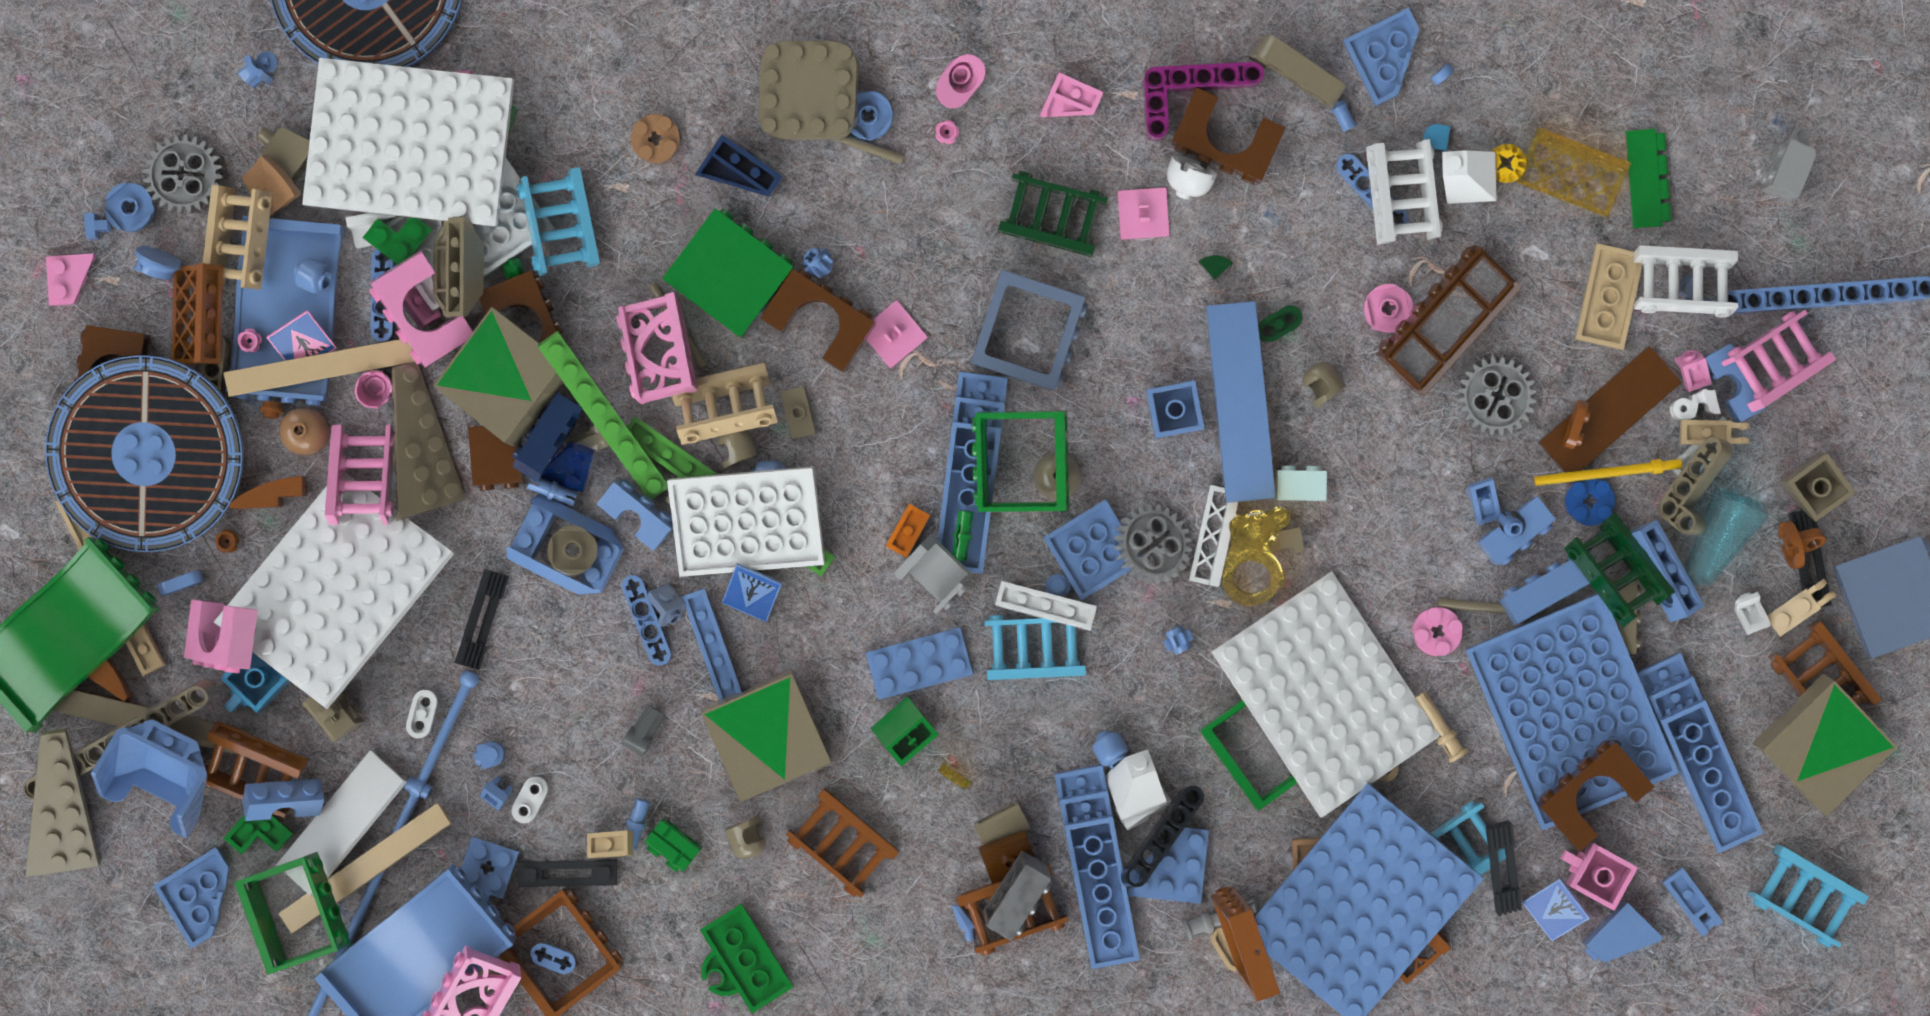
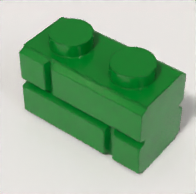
M665 817L661 819L645 840V843L648 845L646 849L656 857L662 855L668 860L666 865L675 872H678L679 869L684 872L703 848Z

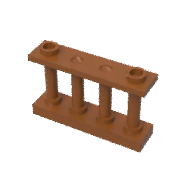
M1813 621L1808 625L1807 628L1811 632L1809 633L1810 637L1781 658L1778 654L1768 656L1772 661L1770 664L1772 669L1778 675H1783L1799 697L1806 691L1803 687L1805 683L1830 664H1836L1841 672L1839 673L1840 676L1834 681L1840 687L1846 683L1848 685L1851 683L1856 690L1854 692L1855 695L1851 699L1857 705L1860 703L1875 705L1882 700L1821 621ZM1814 645H1821L1826 651L1824 657L1796 678L1788 668V665Z
M217 721L208 732L206 738L207 741L215 744L209 765L204 764L207 773L206 786L213 787L242 800L245 785L250 784L241 780L247 757L260 763L255 783H265L270 767L283 772L281 781H292L293 777L298 779L306 768L309 759ZM224 748L238 754L231 775L218 770ZM280 808L272 814L285 818L291 808Z
M824 787L817 796L820 799L818 802L820 805L796 834L789 829L785 834L789 837L787 842L797 850L801 847L845 884L843 889L855 898L858 895L862 898L865 891L860 888L861 885L883 859L890 857L893 860L900 850ZM834 810L840 815L837 818L839 821L819 845L813 849L804 841V838L827 811ZM853 826L858 831L856 834L857 838L836 863L832 865L822 855L846 827ZM871 841L877 846L875 849L876 853L854 880L851 881L841 871L864 843L868 844Z
M1047 863L1046 865L1048 867L1050 875H1052L1049 863ZM1002 880L956 895L959 907L965 906V909L969 910L980 941V945L974 946V951L976 954L981 952L982 956L995 952V947L1011 942L1003 936L991 941L989 940L977 906L979 905L978 900L988 897L990 901ZM1050 889L1045 895L1042 894L1050 920L1036 924L1033 915H1028L1025 920L1027 928L1023 929L1019 936L1015 935L1012 941L1051 928V931H1055L1065 927V922L1069 921L1067 914L1059 916Z

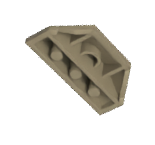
M467 217L448 218V221L443 222L444 226L439 231L434 243L433 270L435 273L433 274V294L443 310L444 317L467 316L484 291V244Z

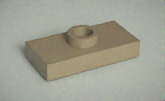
M804 386L780 392L792 440L816 434Z

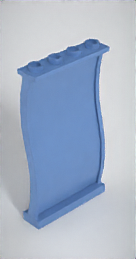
M242 216V221H248L249 216ZM270 218L261 290L240 287L241 280H237L234 339L230 371L285 361L266 336L306 310L310 312L334 343L337 279L342 239L345 235L344 226ZM242 231L241 245L243 246L246 243L247 231ZM239 255L238 270L243 269L244 255ZM307 258L325 263L330 268L332 282L327 290L319 294H313L296 285L293 274L294 268L298 263ZM249 328L254 329L262 337L259 350L253 353L242 351L238 344V335ZM330 378L232 396V398L247 399L248 395H256L257 400L272 401V397L282 398V403L296 404V400L299 399L306 400V405L321 406V402H328L329 399L328 388Z
M452 863L414 897L355 942L328 966L324 967L314 979L346 1016H422L424 1011L429 1010L433 994L441 989L444 975L453 968L456 954L462 952L465 945L473 950L497 958L516 941L517 937L515 936L514 928L509 923L505 924L499 917L500 914L496 907L492 904L489 905L484 900L482 891L477 886H472L467 880L468 877L465 871ZM473 963L468 965L465 972L472 973L474 971L473 967H475L478 973L483 968Z

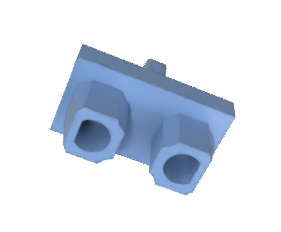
M268 51L262 52L257 56L256 60L249 54L243 58L246 65L237 73L253 89L263 81L269 85L274 80L267 74L275 71L278 65V59L273 53Z

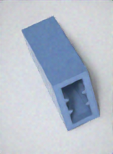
M1622 901L1615 911H1612L1582 943L1587 947L1584 952L1594 961L1599 959L1605 963L1659 942L1663 937L1632 906Z

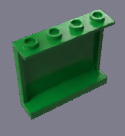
M715 208L662 279L739 338L743 339L748 332L747 329L787 278L791 270L794 269L791 265L793 260L782 252L778 256L771 250L774 246L763 238L758 241L752 236L754 231L743 223L738 226L732 221L734 216L725 209L718 211Z

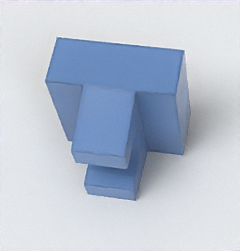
M84 213L86 239L90 241L100 240L99 233L111 232V224L108 220H99L98 215L95 213Z
M497 776L486 784L479 797L500 811L513 787L509 785L505 790L498 788L501 778Z

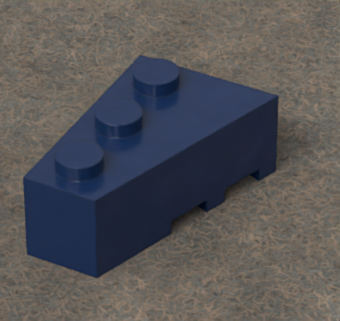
M721 134L695 173L696 176L767 197L774 196L786 178V175L727 134Z
M557 392L549 406H545L538 417L540 420L536 427L532 425L525 436L527 441L524 446L520 444L512 456L515 458L513 468L539 482L576 426L582 407Z

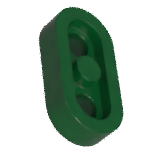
M1288 305L1258 323L1259 339L1265 343H1272L1293 331L1302 322L1301 311L1295 306ZM1291 314L1294 318L1293 322H1286L1285 315ZM1266 326L1272 328L1273 332L1271 335L1264 333Z

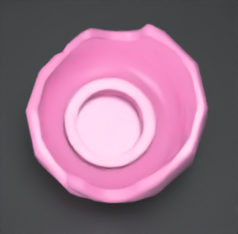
M369 370L363 373L356 381L354 390L356 398L364 407L379 408L388 402L392 396L390 377L383 371Z

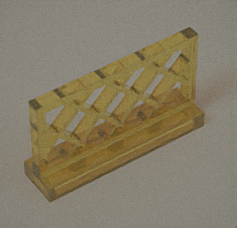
M1536 127L1533 134L1534 137L1526 154V169L1523 175L1515 182L1608 217L1631 163ZM1537 143L1546 146L1550 154L1549 157L1538 162L1533 153ZM1551 148L1559 152L1553 155ZM1565 153L1570 156L1573 165L1560 170L1555 157ZM1532 157L1534 163L1529 165V162ZM1574 157L1583 161L1576 163ZM1552 159L1557 172L1543 177L1539 164ZM1586 162L1591 163L1596 174L1583 179L1578 166ZM1536 166L1541 179L1533 183L1522 180L1526 170ZM1597 166L1605 170L1599 172ZM1575 168L1580 181L1566 186L1561 173ZM1609 171L1619 174L1615 184L1606 188L1600 175ZM1559 175L1564 188L1555 192L1550 191L1545 180ZM1598 177L1602 190L1589 195L1584 182ZM1542 182L1545 188L1537 186L1536 184ZM1581 184L1586 197L1576 201L1572 199L1568 189ZM1610 189H1612V192H1611L1610 197H1609V194H1608L1607 191L1610 190ZM1565 191L1566 194H1567V197H1566V196H1563V195H1561V194H1558V193H1561V192ZM1601 193L1605 194L1608 202L1604 211L1594 207L1592 197ZM1588 200L1590 206L1582 202Z

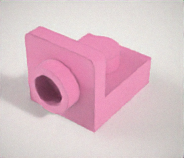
M1698 350L1686 351L1681 356L1675 358L1676 364L1681 369L1685 389L1688 392L1712 384L1706 358Z

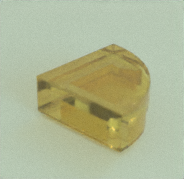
M944 763L939 768L942 775L963 789H968L972 783Z

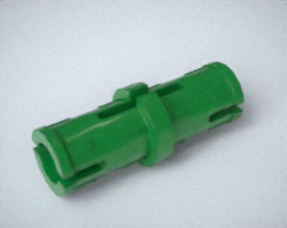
M958 510L956 531L953 532L955 539L952 553L958 561H967L969 541L972 540L973 535L971 534L974 515L972 511Z

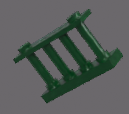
M1019 171L1018 174L1013 173L1011 181L1018 182L1010 216L1006 218L1005 222L1000 220L998 233L1092 258L1095 245H1091V240L1089 239L1098 205L1106 206L1108 198L1103 197L1104 193L1090 190L1089 193L1037 180L1032 178L1033 174ZM1028 185L1042 189L1033 225L1030 224L1029 228L1020 226V221H1018ZM1051 191L1066 195L1057 230L1053 231V234L1043 232L1044 228L1042 227ZM1075 198L1089 201L1080 237H1077V240L1067 238L1066 230Z
M1614 513L1598 526L1602 532L1584 543L1577 536L1564 547V550L1611 611L1614 619L1624 628L1637 617L1634 613L1636 609L1652 599L1658 606L1674 594L1675 591L1617 513ZM1609 540L1616 552L1597 563L1589 551L1604 541ZM1624 560L1631 572L1612 583L1604 571L1617 562ZM1638 579L1646 592L1627 603L1619 591Z

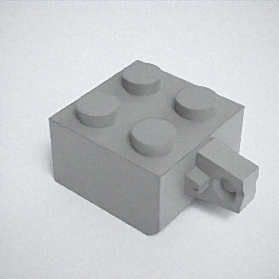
M1796 127L1788 141L1781 143L1778 147H1774L1769 158L1772 161L1769 170L1766 169L1760 180V183L1763 184L1760 191L1787 202L1801 195L1817 155L1815 149L1808 146L1811 135L1810 131Z

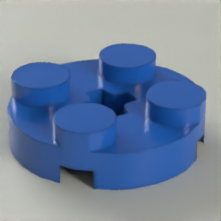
M1599 478L1575 481L1565 493L1564 505L1566 512L1577 523L1586 526L1598 525L1611 516L1615 506V496L1608 482ZM1588 494H1591L1592 498L1596 499V503L1592 505V508H1588V504L1583 503V499H1586Z

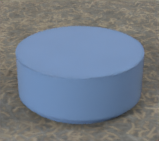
M1448 62L1437 70L1430 79L1435 85H1439L1454 72V68Z

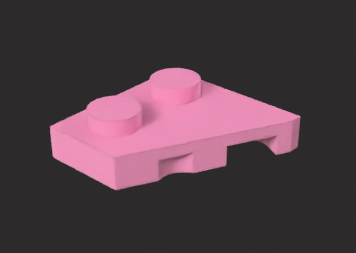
M1059 72L1040 116L1094 115L1104 92Z
M96 254L46 257L50 306L76 305L81 294V287L85 285L88 278L87 273L92 262L96 259Z

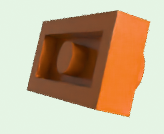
M908 504L886 547L907 558L931 515Z

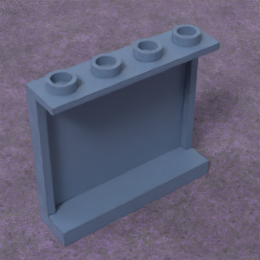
M1921 536L1832 567L1867 659H1872L1930 638V557L1928 555L1930 554V546L1926 539L1922 540Z

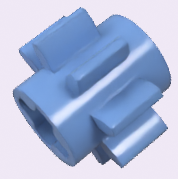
M817 247L810 249L803 258L804 263L802 265L806 267L805 272L813 277L816 275L819 278L828 275L833 268L832 263L834 260L830 258L832 254L825 248L821 250Z
M1182 625L1165 632L1167 639L1163 640V643L1168 652L1173 650L1175 655L1192 648L1189 641L1194 640V637L1189 628L1184 630Z

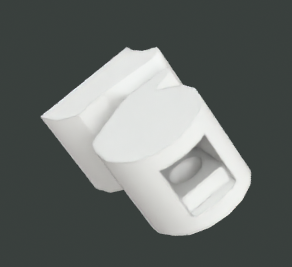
M1701 389L1689 395L1688 399L1680 398L1673 401L1669 407L1671 416L1676 420H1688L1696 417L1699 403L1704 405L1706 413L1710 415L1721 414L1715 390Z

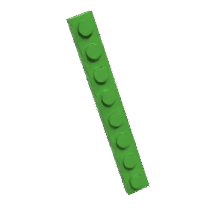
M557 331L539 343L537 346L644 494L652 500L667 490L668 484L560 333Z

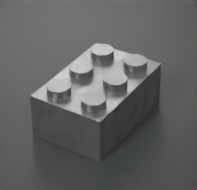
M1024 851L1020 852L983 910L986 927L1010 941L1013 940L1015 935L1019 936L1025 927L1024 921L1028 915L1034 914L1039 904L1037 902L1042 894L1045 895L1052 885L1051 876L1045 863Z

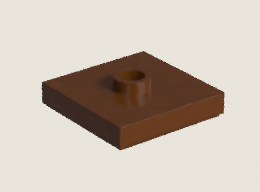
M1025 831L978 847L992 884L1004 879L1021 851L1034 857Z

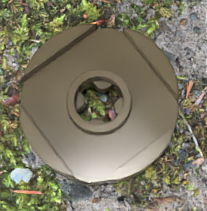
M575 525L565 526L559 529L550 539L547 547L548 559L556 571L570 576L580 575L589 570L596 560L597 543L593 536L584 528ZM570 544H574L575 549H579V553H576L574 557H570V554L565 551V549L570 547Z

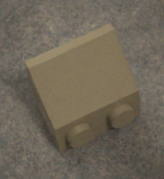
M1818 452L1779 481L1792 500L1814 522L1856 493L1829 454Z
M1018 801L974 822V828L984 845L1025 831L1028 836L1027 831L1031 829Z

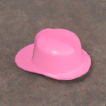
M965 54L947 64L936 85L937 98L942 105L947 108H957L968 101L985 77V67L981 59L975 55Z

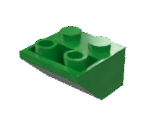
M908 696L870 728L901 767L939 735V732Z

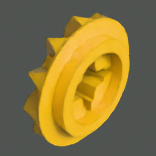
M1502 144L1493 148L1491 152H1496V180L1502 183H1511L1518 180L1526 169V157L1523 151L1514 144ZM1500 155L1506 159L1515 156L1510 162L1513 171L1507 167L1499 169L1502 164Z

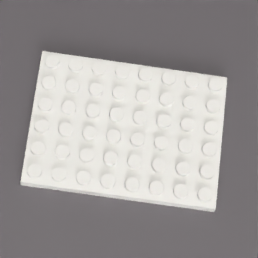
M319 58L302 205L448 221V218L467 217L471 224L498 227L514 79Z
M343 471V479L345 481H356ZM326 486L227 606L258 610L252 652L320 705L328 709L454 553L408 518L396 521V512L398 511L394 508L393 516H389L388 525H383L379 513L344 514L340 516L339 525H329L325 517ZM345 491V493H341V501L344 504L380 503V498L371 491ZM223 611L214 621L220 628Z
M1332 571L1211 651L1320 817H1324L1356 795L1367 782L1369 784L1373 783L1440 737L1438 731H1435L1433 728L1434 725L1420 707L1417 700H1415V696Z

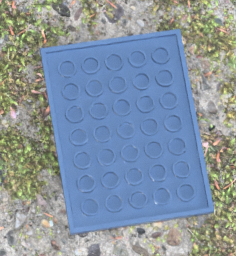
M1597 593L1465 649L1542 831L1555 826V824L1537 805L1540 801V795L1546 790H1553L1559 785L1558 780L1563 775L1574 772L1578 768L1576 766L1578 762L1586 756L1590 758L1597 752L1595 748L1605 740L1610 741L1612 739L1652 784L1679 773L1615 619ZM1596 776L1588 779L1581 785L1576 796V806L1581 815L1627 794L1614 779L1606 776Z
M1367 782L1261 907L1254 918L1265 950L1270 957L1342 1016H1366L1481 883L1484 877Z

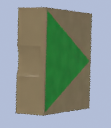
M491 307L433 387L504 443L516 448L536 421L543 406L554 397L564 382L537 345L539 343L505 314Z
M792 669L759 682L747 691L729 695L701 707L703 720L740 802L831 763V756L817 725L812 720L806 706V700Z
M1824 674L1797 699L1789 711L1777 718L1752 743L1777 769L1789 778L1797 791L1817 811L1826 817L1898 748L1833 679Z

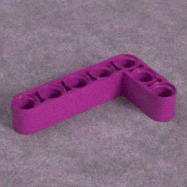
M1257 62L1160 66L1148 69L1143 78L1146 135L1153 141H1159L1168 132L1167 92L1195 91L1196 87L1201 90L1256 87L1264 77L1263 67ZM1249 69L1256 70L1259 78L1254 81L1248 79L1246 71ZM1226 70L1231 71L1234 74V80L1230 82L1223 80L1221 73ZM1199 72L1208 73L1210 81L1201 83L1197 79V74ZM1175 73H1181L1185 76L1186 81L1183 84H1177L1173 81L1172 76ZM1157 74L1161 78V83L1159 85L1150 84L1148 76ZM1154 98L1159 99L1162 102V108L1158 110L1152 109L1149 101ZM1153 123H1160L1164 131L1161 134H1154L1150 126Z

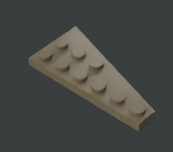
M410 362L394 367L392 369V396L395 413L393 414V423H395L394 462L395 474L397 475L395 495L398 506L396 521L463 501L466 498L419 365L415 362Z
M67 728L43 731L40 735L26 877L98 867L100 864Z

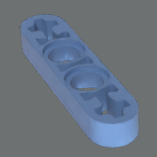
M1342 155L1336 162V171L1373 211L1371 186L1367 190H1361L1357 186V180L1360 177H1367L1370 180L1369 171L1354 155ZM1342 160L1346 162L1351 160L1353 163L1351 168L1355 172L1358 168L1362 171L1355 176L1353 181L1349 178L1353 173L1349 169L1342 170L1341 167L1344 165ZM1404 209L1393 211V214L1396 216L1402 215V224H1408L1409 217Z
M378 249L373 251L371 257V281L385 273V271L377 272V268L382 269V262L377 260L378 256H382ZM391 259L385 261V269H392L396 266V263ZM371 295V335L378 342L390 341L394 337L395 322L389 323L384 320V327L389 329V333L384 334V338L377 334V329H381V321H376V317H386L384 314L378 313L376 308L378 302L376 303Z
M630 575L623 580L622 591L650 661L658 666L665 665L672 656L670 646L662 627L658 624L659 618L655 608L647 599L648 590L643 579L636 575ZM633 579L634 582L640 583V586L637 587V592L639 595L644 593L645 598L631 601L630 598L635 597L633 590L627 589V586L630 585L629 580ZM639 602L648 604L649 612L647 615L640 616L636 613L635 608ZM655 625L657 627L658 635L654 639L646 637L644 633L646 626ZM661 638L663 643L658 644L661 651L666 650L667 652L662 662L659 658H654V654L657 653L655 646L650 648L648 644L656 642Z

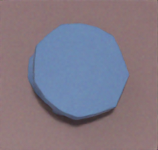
M140 246L135 249L137 261L133 270L140 271L154 278L166 280L172 279L175 271L180 270L181 260L167 252L148 246Z

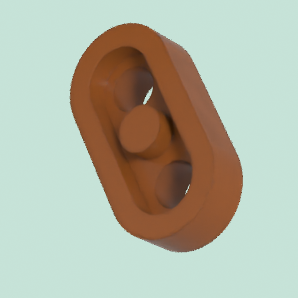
M1577 400L1563 440L1564 447L1574 449L1576 445L1580 446L1584 436V432L1581 431L1583 423L1588 422L1591 414L1588 402Z

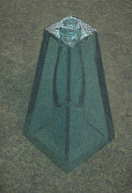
M1718 486L1715 487L1704 515L1706 520L1705 531L1697 535L1685 566V571L1692 584L1710 586L1762 526L1769 514L1761 502Z

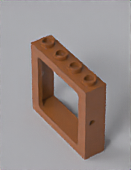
M1226 886L1219 888L1215 891L1216 894L1210 896L1239 978L1256 1002L1280 994L1252 909L1234 887Z
M563 888L514 925L515 936L518 939L557 908L566 906L604 956L606 964L558 1001H552L513 950L512 946L500 954L503 961L508 963L512 961L520 964L521 979L519 982L545 1016L561 1015L624 966L621 963L623 961L621 954L616 949L612 950L606 943L609 941L606 934L601 929L597 931L592 924L594 919L586 909L582 911L577 904L579 899L571 889L567 891L566 888Z

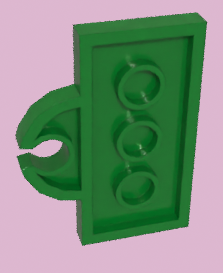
M742 903L700 929V932L712 949L702 964V981L707 979L713 971H718L722 975V982L720 984H712L708 987V990L719 996H731L739 993L750 1012L754 1013L794 987Z

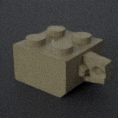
M344 690L328 709L311 697L302 703L333 743L343 740L364 723L361 718L363 716L362 712L355 704L350 705L346 700L348 695Z

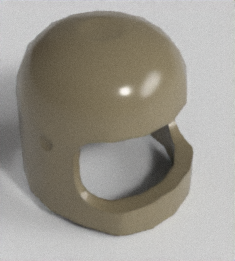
M1328 362L1315 364L1303 376L1305 387L1308 386L1315 395V401L1312 402L1315 408L1323 405L1346 387L1335 367Z
M749 430L718 436V447L726 445L729 451L728 460L722 462L723 470L758 456Z
M759 815L725 829L731 850L739 859L756 857L766 847V840L759 835L757 824L761 822Z

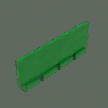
M1656 129L1626 131L1632 229L1662 227V222L1672 221L1671 203L1661 204V200L1670 199L1669 179L1659 180V176L1669 175L1667 155L1657 154V151L1667 150L1666 133H1656Z

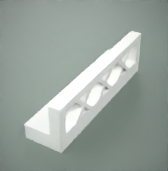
M1210 485L1188 581L1219 587L1238 502L1226 503L1217 510L1212 502L1214 491L1225 493V489ZM1212 506L1214 512L1209 515L1210 507ZM1225 508L1222 518L1219 512ZM1217 514L1222 522L1221 527L1211 533L1207 526L1208 518ZM1205 530L1209 534L1206 538H1204ZM1217 533H1219L1218 541L1214 537ZM1212 538L1216 545V550L1213 554L1206 557L1201 549L1202 543ZM1200 553H1201V555H1202V557H1203L1204 559H1203L1202 561L1198 562V561H1199V556H1200ZM1214 556L1213 563L1211 565L1208 559ZM1205 561L1211 569L1209 580L1195 577L1197 566Z
M1001 581L995 606L1088 631H1091L1097 608L1095 605Z

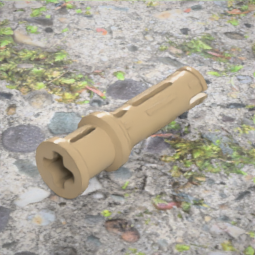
M1424 691L1417 695L1415 700H1417L1420 707L1429 717L1435 731H1438L1440 737L1436 739L1437 744L1442 745L1449 756L1448 761L1452 763L1469 752L1468 749L1463 748L1456 737L1457 732L1453 729L1451 730L1428 692Z

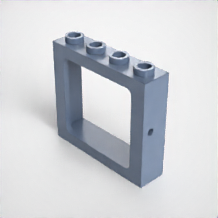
M1001 270L971 360V365L1053 392L1056 387L1061 388L1065 377L1061 370L1063 364L1069 365L1073 352L1069 350L1071 340H1077L1080 327L1076 325L1079 317L1084 318L1088 304L1084 303L1085 297ZM1008 286L1025 290L1071 307L1049 374L1036 372L988 356L985 353L1006 287Z

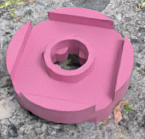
M1383 284L1374 288L1366 296L1363 305L1364 317L1373 330L1382 333L1396 332V326L1402 320H1407L1412 314L1413 302L1410 295L1402 288L1394 284ZM1385 302H1389L1390 306L1394 305L1395 310L1391 311L1390 316L1386 312H1382Z
M1435 607L1421 612L1416 617L1412 633L1415 643L1421 651L1432 656H1445L1458 647L1462 638L1463 627L1458 617L1452 611L1442 607ZM1441 625V631L1444 632L1443 636L1434 638V632L1431 631V628Z

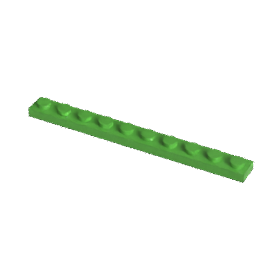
M636 416L628 424V429L647 455L678 477L718 475ZM825 549L824 565L806 566L820 577L823 576L835 558L834 555Z

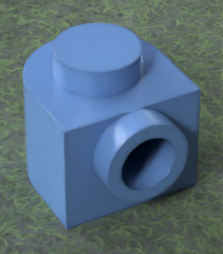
M497 741L477 745V751L473 752L475 763L477 766L481 765L482 770L501 764L506 757L505 747Z

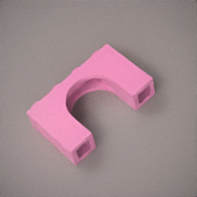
M419 251L369 282L372 287L369 289V292L376 303L381 301L386 308L382 312L389 323L394 321L399 328L396 334L403 344L408 342L412 348L409 354L417 365L421 363L424 367H427L466 342L473 331L463 316L453 317L439 327L426 331L415 329L407 322L403 313V301L407 292L435 273L423 253Z
M191 599L184 658L193 660V665H201L230 673H240V669H250L258 610L224 606V603ZM223 611L220 628L214 621Z

